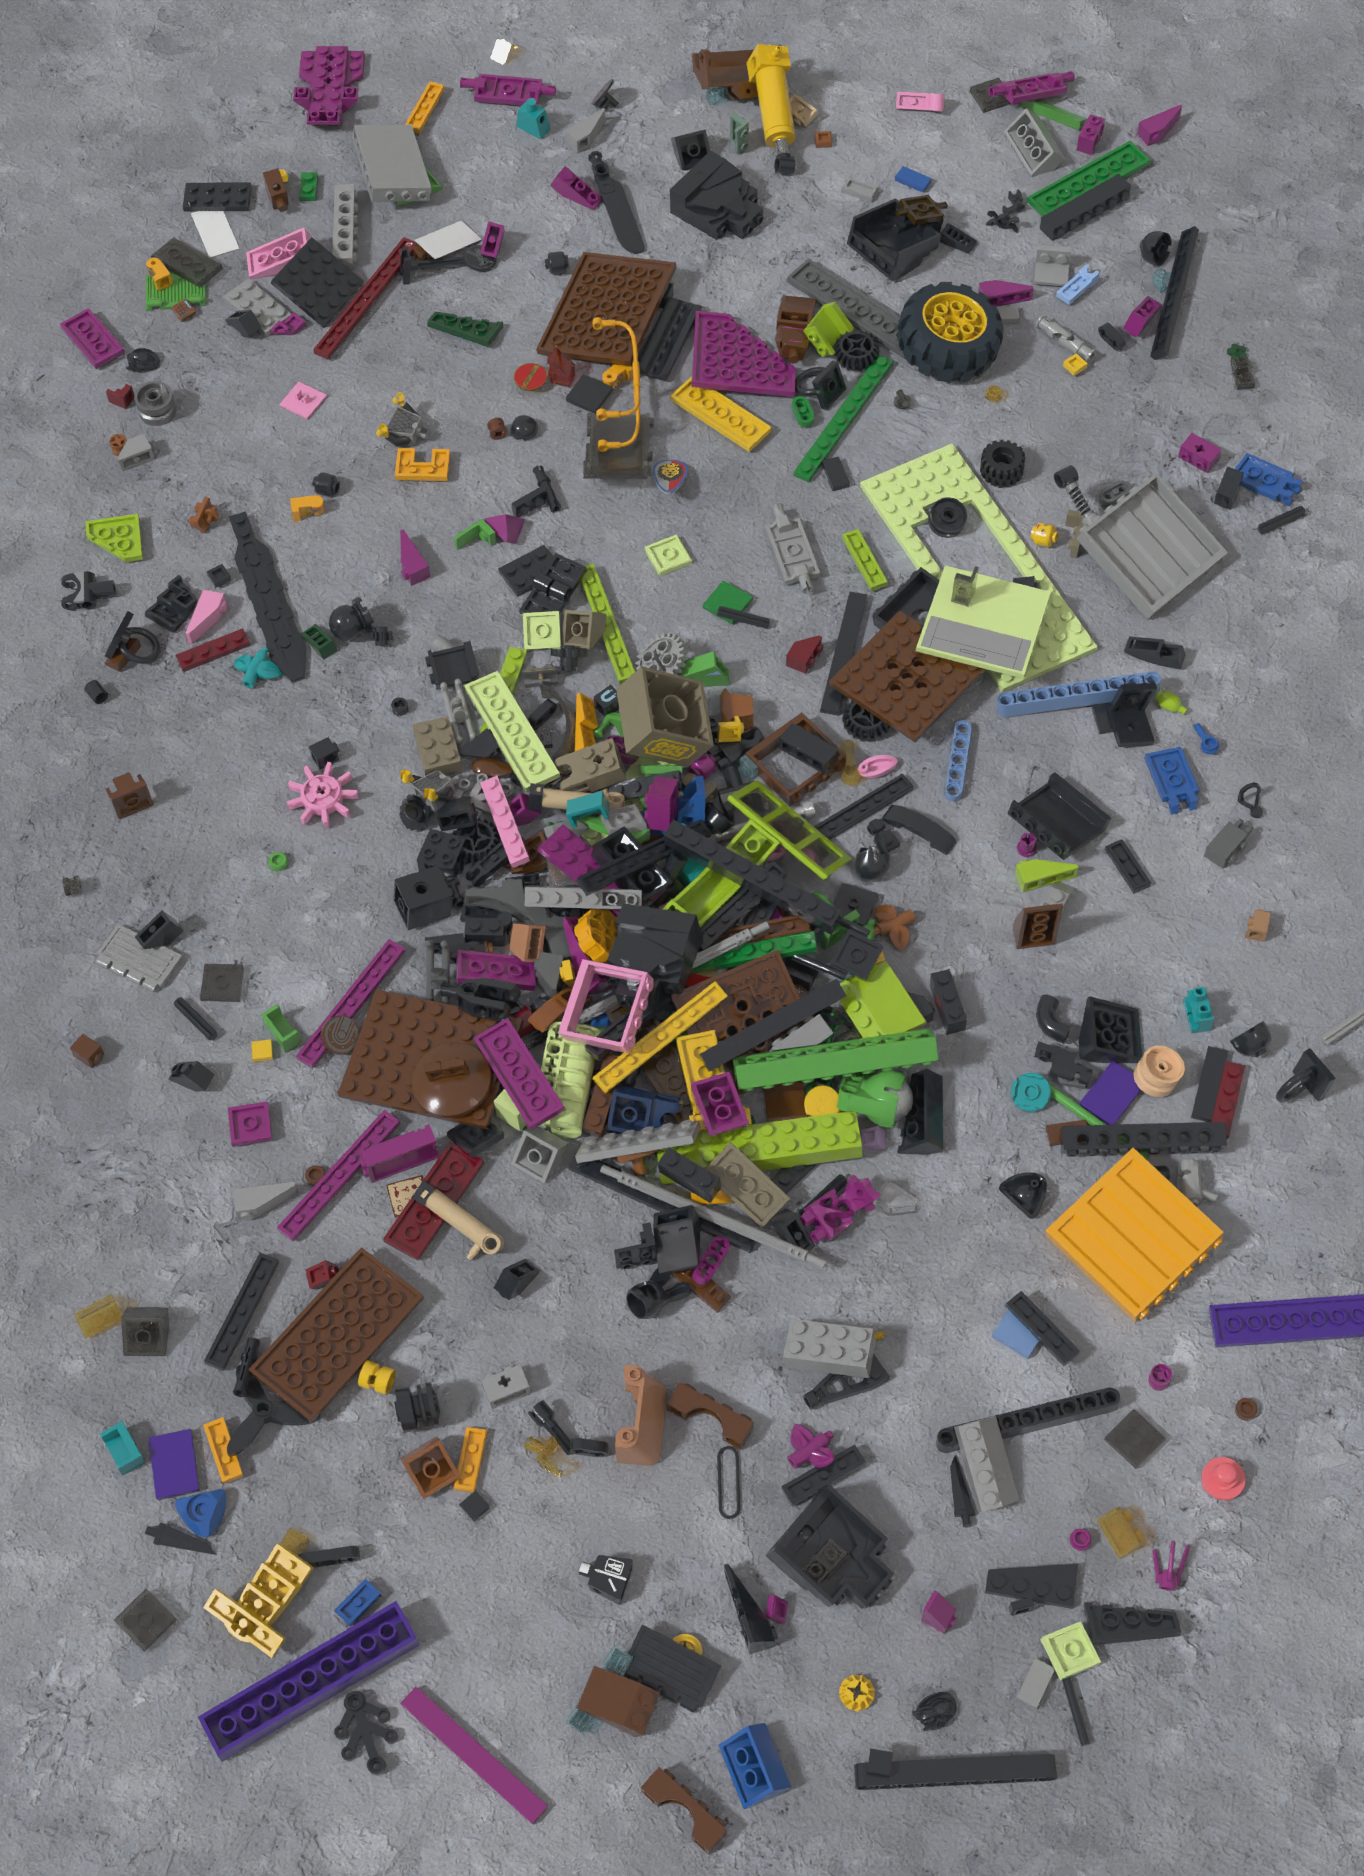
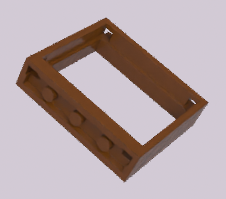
M802 712L745 753V763L788 806L798 803L808 792H813L820 783L828 781L831 775L835 772H840L846 765V754L836 746L838 749V761L828 773L824 775L818 771L790 792L759 762L779 747V738L791 723L801 726L807 732L819 736L823 741L835 745Z

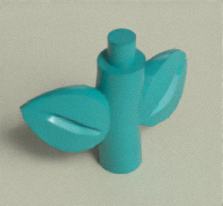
M262 647L261 651H257L254 658L251 655L245 654L234 660L235 668L238 671L246 672L242 681L244 686L254 688L258 676L263 679H274L282 675L276 664L267 661L269 658L267 655L269 652L268 648Z

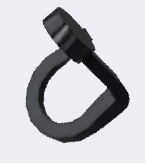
M1255 782L1241 788L1238 794V802L1251 809L1250 815L1252 817L1260 818L1263 813L1262 808L1258 806L1261 787ZM1250 788H1257L1254 806L1244 801V793Z

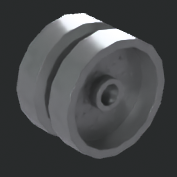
M160 381L147 382L141 385L135 392L134 399L138 413L145 424L161 426L170 422L176 415L177 408L171 388L166 383Z

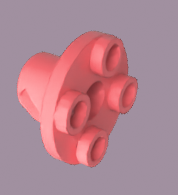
M1214 1458L1205 1465L1202 1471V1487L1209 1495L1216 1499L1231 1501L1242 1492L1245 1486L1243 1469L1230 1458Z

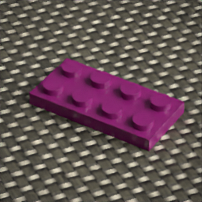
M89 308L60 323L61 329L95 369L125 354L123 347Z
M457 950V983L462 984L464 980L488 978L516 984L521 990L534 991L535 962H523L513 955Z

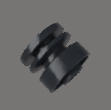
M431 1382L425 1383L427 1391L425 1393L422 1392L421 1384H417L416 1395L412 1394L409 1386L395 1389V1410L397 1420L401 1422L403 1433L418 1430V1420L421 1419L425 1428H429L428 1418L432 1417L433 1425L439 1426V1402Z

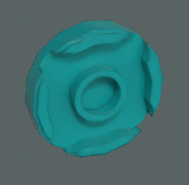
M1025 1073L1014 1081L1011 1087V1097L1014 1104L1020 1110L1027 1113H1035L1043 1110L1048 1105L1051 1098V1088L1048 1081L1042 1075Z

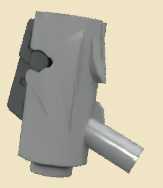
M1197 1160L1181 1161L1177 1168L1176 1188L1196 1207L1203 1202V1198L1215 1202L1218 1194L1205 1190V1186L1201 1184L1203 1176L1200 1162Z

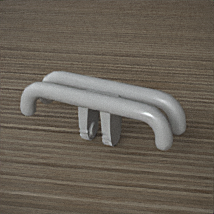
M460 679L455 680L458 697L452 700L450 699L447 683L442 682L440 684L441 693L456 745L462 744V737L458 728L459 723L465 722L469 739L472 741L477 735L473 727L462 681Z

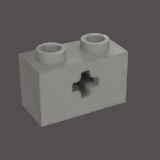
M521 1364L517 1366L510 1365L504 1371L497 1374L490 1373L481 1380L491 1409L531 1394Z

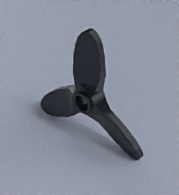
M241 1365L236 1368V1380ZM251 1374L247 1394L244 1399L252 1409V1412L233 1433L227 1445V1454L229 1457L241 1453L253 1442L262 1427L269 1422L292 1426L311 1424V1422L285 1401L272 1403L268 1401L258 1379ZM262 1410L267 1411L266 1413H259ZM320 1415L313 1421V1423L319 1420Z

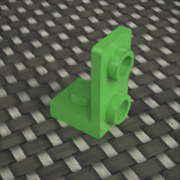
M481 519L454 537L455 547L459 550L479 536L483 542L486 541L492 546L496 543L495 531Z

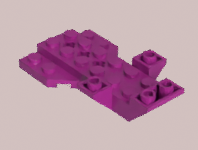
M316 46V51H301L299 77L303 82L309 83L310 87H294L293 101L308 110L307 125L343 124L344 112L358 101L359 88L351 87V84L354 81L363 79L365 51H349L348 46Z

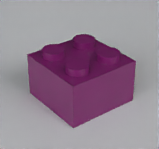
M656 777L653 784H650L649 793L645 794L644 800L645 805H647L644 820L647 821L648 829L666 831L672 821L675 820L678 814V779Z

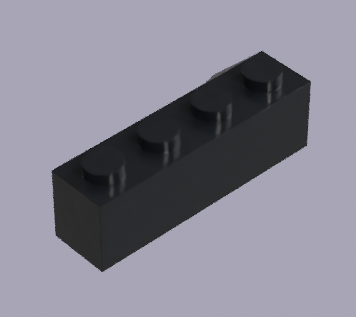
M926 1068L911 1075L909 1087L913 1095V1104L911 1110L905 1116V1128L901 1129L900 1137H903L901 1146H898L897 1153L929 1155L944 1149L943 1076Z

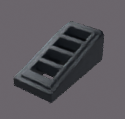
M949 223L946 224L941 232V243L970 254L977 244V240Z

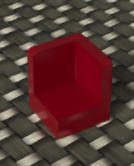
M128 384L122 390L116 389L115 392L110 389L106 390L108 401L124 409H127L135 397L132 386Z

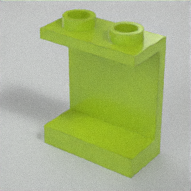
M831 302L822 306L803 331L818 353L825 357L835 353L832 347L836 343L837 338L841 334H845L846 331L850 333L854 327L837 303Z

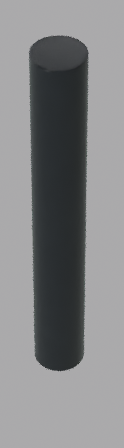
M1071 1677L1062 1680L1080 1744L1081 1746H1086L1090 1744Z

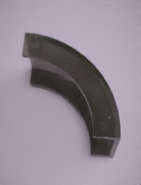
M587 413V436L590 437V443H586L583 479H648V476H651V465H649V462H653V451H650V428H654V417H650V413L640 414L639 434L631 445L601 452L598 450L597 443L599 440L623 443L632 438L636 427V414L599 421L595 413Z

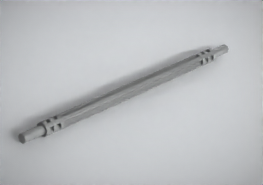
M767 921L750 930L747 928L699 952L692 969L769 929ZM613 995L583 1010L578 1024H583L617 1005L616 996Z
M606 1165L601 1167L600 1172L618 1179V1182L678 1208L693 1205L698 1216L802 1262L807 1261L821 1268H824L826 1265V1260L808 1253L809 1251L779 1239L630 1173L620 1172Z

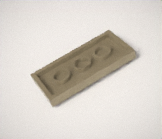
M732 1142L705 1168L720 1178L721 1190L761 1228L790 1199L779 1186Z

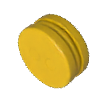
M829 1086L814 1087L807 1093L804 1100L806 1115L811 1117L840 1113L841 1110L837 1108L839 1094Z

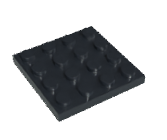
M311 237L272 279L271 284L320 326L324 327L360 288L364 281Z

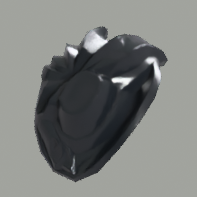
M137 348L132 353H129L126 358L129 365L126 369L133 372H140L142 369H156L160 366L158 355L146 348Z
M937 1692L925 1697L919 1703L916 1711H913L914 1717L925 1725L923 1731L945 1727L947 1722L956 1713L955 1699L948 1692Z

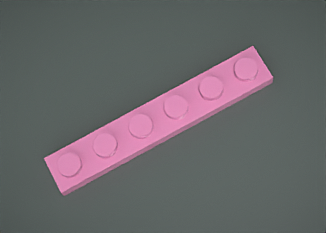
M498 776L480 782L512 868L529 862V856Z

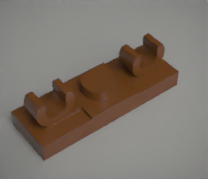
M695 1268L671 1273L680 1282L688 1283L691 1291L717 1313L731 1299V1295L712 1279L706 1285L696 1283L692 1277Z

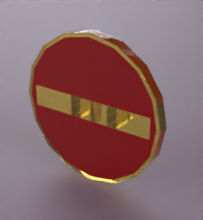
M523 364L514 372V383L522 390L536 391L546 384L547 371L539 364Z

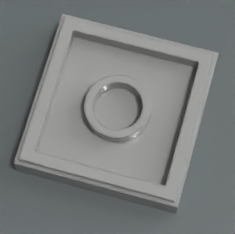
M636 804L609 809V818L604 819L602 813L599 812V817L609 835L623 826L630 833L647 830V824Z

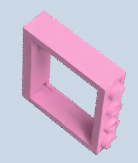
M582 959L558 1034L565 1040L630 1053L631 1048L635 1045V1035L637 1029L641 1026V1016L643 1010L647 1008V998L649 992L653 989L654 979L647 972ZM594 973L640 982L621 1042L575 1033Z

